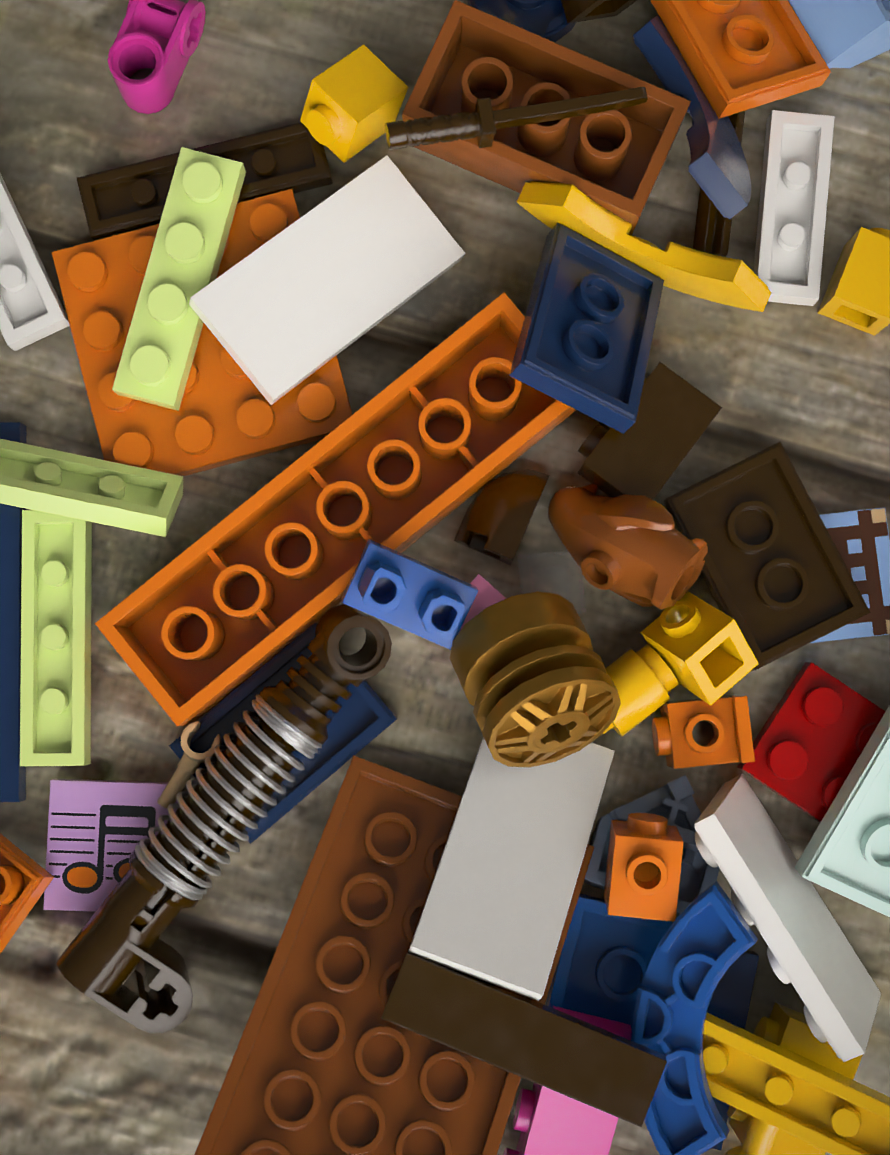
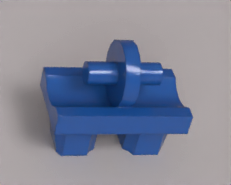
M368 539L358 566L342 595L341 601L348 606L451 650L453 640L458 635L479 590L476 586Z

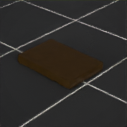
M781 441L664 500L679 532L690 540L699 538L707 543L708 553L703 560L705 563L701 575L719 610L735 619L759 664L751 671L757 670L871 613Z

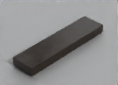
M301 122L192 149L243 163L246 175L238 203L292 189L295 194L333 184L324 146L314 139L308 128ZM180 152L77 177L90 237L95 241L159 224Z
M408 948L383 1010L382 1019L642 1127L667 1063L664 1054L513 991L410 953Z

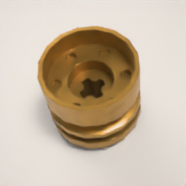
M537 591L504 599L485 608L468 621L453 640L450 661L469 703L474 706L473 714L494 760L506 766L534 767L556 762L580 751L600 737L616 718L621 704L617 688L611 677L606 673L600 655L593 652L589 634L573 603L560 594Z

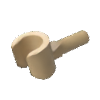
M196 721L189 724L181 735V747L184 754L177 764L178 768L157 801L158 804L166 809L169 804L176 802L178 792H182L187 781L196 772L200 763H205L206 757H217L214 748L216 745H222L221 737L218 734L208 751L196 753L191 750L190 742L192 737L198 732L201 725L200 722Z

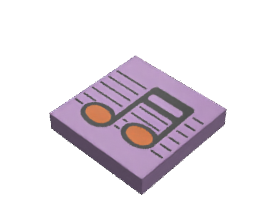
M84 779L50 780L46 871L54 876V878L44 891L43 910L96 912L130 869L129 857L135 850L136 845H139L141 839L150 838L148 833L150 827H159L158 818L160 815H169L168 810L157 802L168 782Z

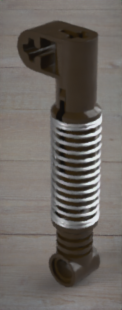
M346 604L333 607L321 616L316 626L315 637L307 646L312 652L309 658L304 654L298 657L297 661L302 667L299 670L292 666L286 672L291 678L289 683L281 679L277 685L266 686L256 695V699L252 700V706L256 712L245 710L242 714L246 723L234 722L233 729L236 734L228 733L224 735V742L227 746H215L214 750L217 757H206L205 765L207 769L200 768L196 770L197 780H188L186 783L188 792H178V803L169 804L167 807L169 815H160L158 818L159 827H150L148 831L150 838L141 839L139 845H136L135 850L129 857L130 869L58 958L56 964L59 971L75 988L138 1029L149 1033L170 1031L186 1020L193 1003V993L187 967L183 957L173 947L159 939V937L181 909L193 908L202 899L203 894L207 893V888L212 887L209 874L221 876V869L218 863L230 864V856L227 854V851L240 852L239 844L236 840H249L248 832L245 830L247 826L252 829H258V822L254 817L256 815L268 817L267 810L263 806L265 803L272 806L277 805L273 793L275 791L281 794L286 793V788L282 784L285 779L295 782V776L291 773L292 769L295 767L298 770H305L304 764L292 752L299 751L309 759L314 758V754L318 753V748H322V744L328 739L327 725L331 722L332 718L327 712L329 710L335 713L339 712L342 705L337 700L340 696L346 700L350 698L352 692L347 689L350 683L358 687L363 680L375 676L386 666L391 656L392 642L388 630L379 620ZM355 627L364 628L366 639L363 647L357 653L341 655L339 652V641L343 634ZM250 717L258 720L259 725L257 726ZM142 958L145 966L148 987L151 988L149 992L145 991L144 979L142 974L137 970H134V968L138 965Z

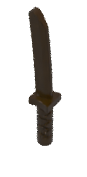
M637 87L492 111L490 98L477 99L475 111L472 113L468 111L453 114L452 116L446 114L434 116L433 118L414 119L413 121L409 119L405 122L403 120L386 122V140L388 149L393 150L406 148L407 146L430 145L440 141L445 143L477 137L479 148L492 147L494 135L497 133L496 129L627 108L645 103L648 97L645 87Z

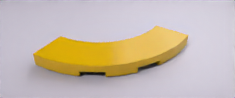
M525 182L518 197L517 203L549 228L553 229L557 223L562 224L663 279V286L712 302L759 312L764 311L771 295L769 287L740 259L709 254L671 241L667 243L665 250H661L655 244L645 239L628 235L632 228L631 223L594 202L573 184Z

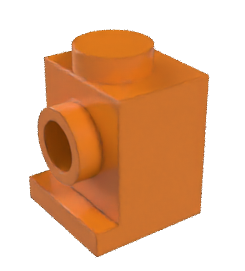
M733 695L720 697L711 706L702 699L666 702L660 707L661 717L652 718V738L655 753L657 756H666V765L668 767L679 769L737 762H755L747 696ZM705 720L712 725L714 735L708 744L700 746L694 741L692 731L698 722Z

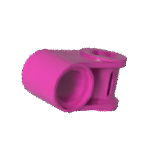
M129 0L126 16L113 45L109 49L107 59L109 70L128 107L139 113L151 114L159 112L169 105L174 97V92L187 62L195 52L203 33L206 15L203 2L198 0H189L187 3L180 0ZM140 69H154L151 75L144 79H130Z

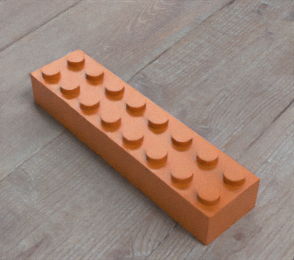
M505 292L94 623L177 727L189 725L197 721L315 622L317 623L328 610L339 605L342 602V595L358 566L368 539L399 553L404 552L576 411V409L509 376L525 316Z

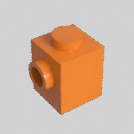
M650 813L628 814L627 821L611 820L604 890L608 915L675 921L684 841L676 826L667 825V818Z

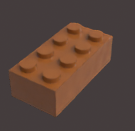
M454 0L403 110L402 120L404 122L409 119L413 121L414 119L433 118L434 116L446 114L452 116L453 114L468 111L472 113L475 111L477 99L490 98L492 111L645 87L648 100L640 105L496 129L497 133L494 135L492 147L479 148L477 137L467 140L459 139L458 141L445 143L440 141L430 145L420 144L419 146H414L419 150L518 193H521L525 182L531 181L573 184L594 202L631 223L632 228L628 235L632 236L680 130L691 101Z

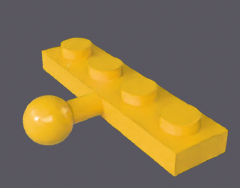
M706 1014L703 1031V1061L711 1095L753 1116L742 1145L731 1148L724 1155H769L779 1129L832 1155H890L889 1096L712 1014Z

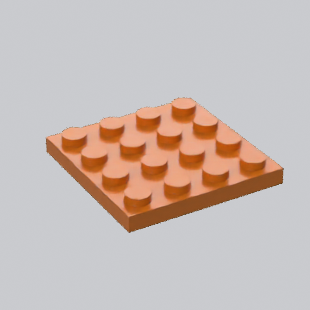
M292 189L237 203L216 278L300 218ZM159 224L51 252L104 460L179 476H187L322 440L353 415L337 355L270 405L204 323L179 411L117 395L112 388Z

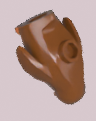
M595 484L583 487L568 486L554 493L548 506V519L568 552L581 568L585 579L594 587L601 590L610 589L612 592L642 607L654 605L662 610L673 607L677 601H680L698 579L705 563L703 561L704 557L708 553L707 543L699 538L690 540L676 530L672 515L662 504L643 495L624 494L617 497L596 495L598 486Z

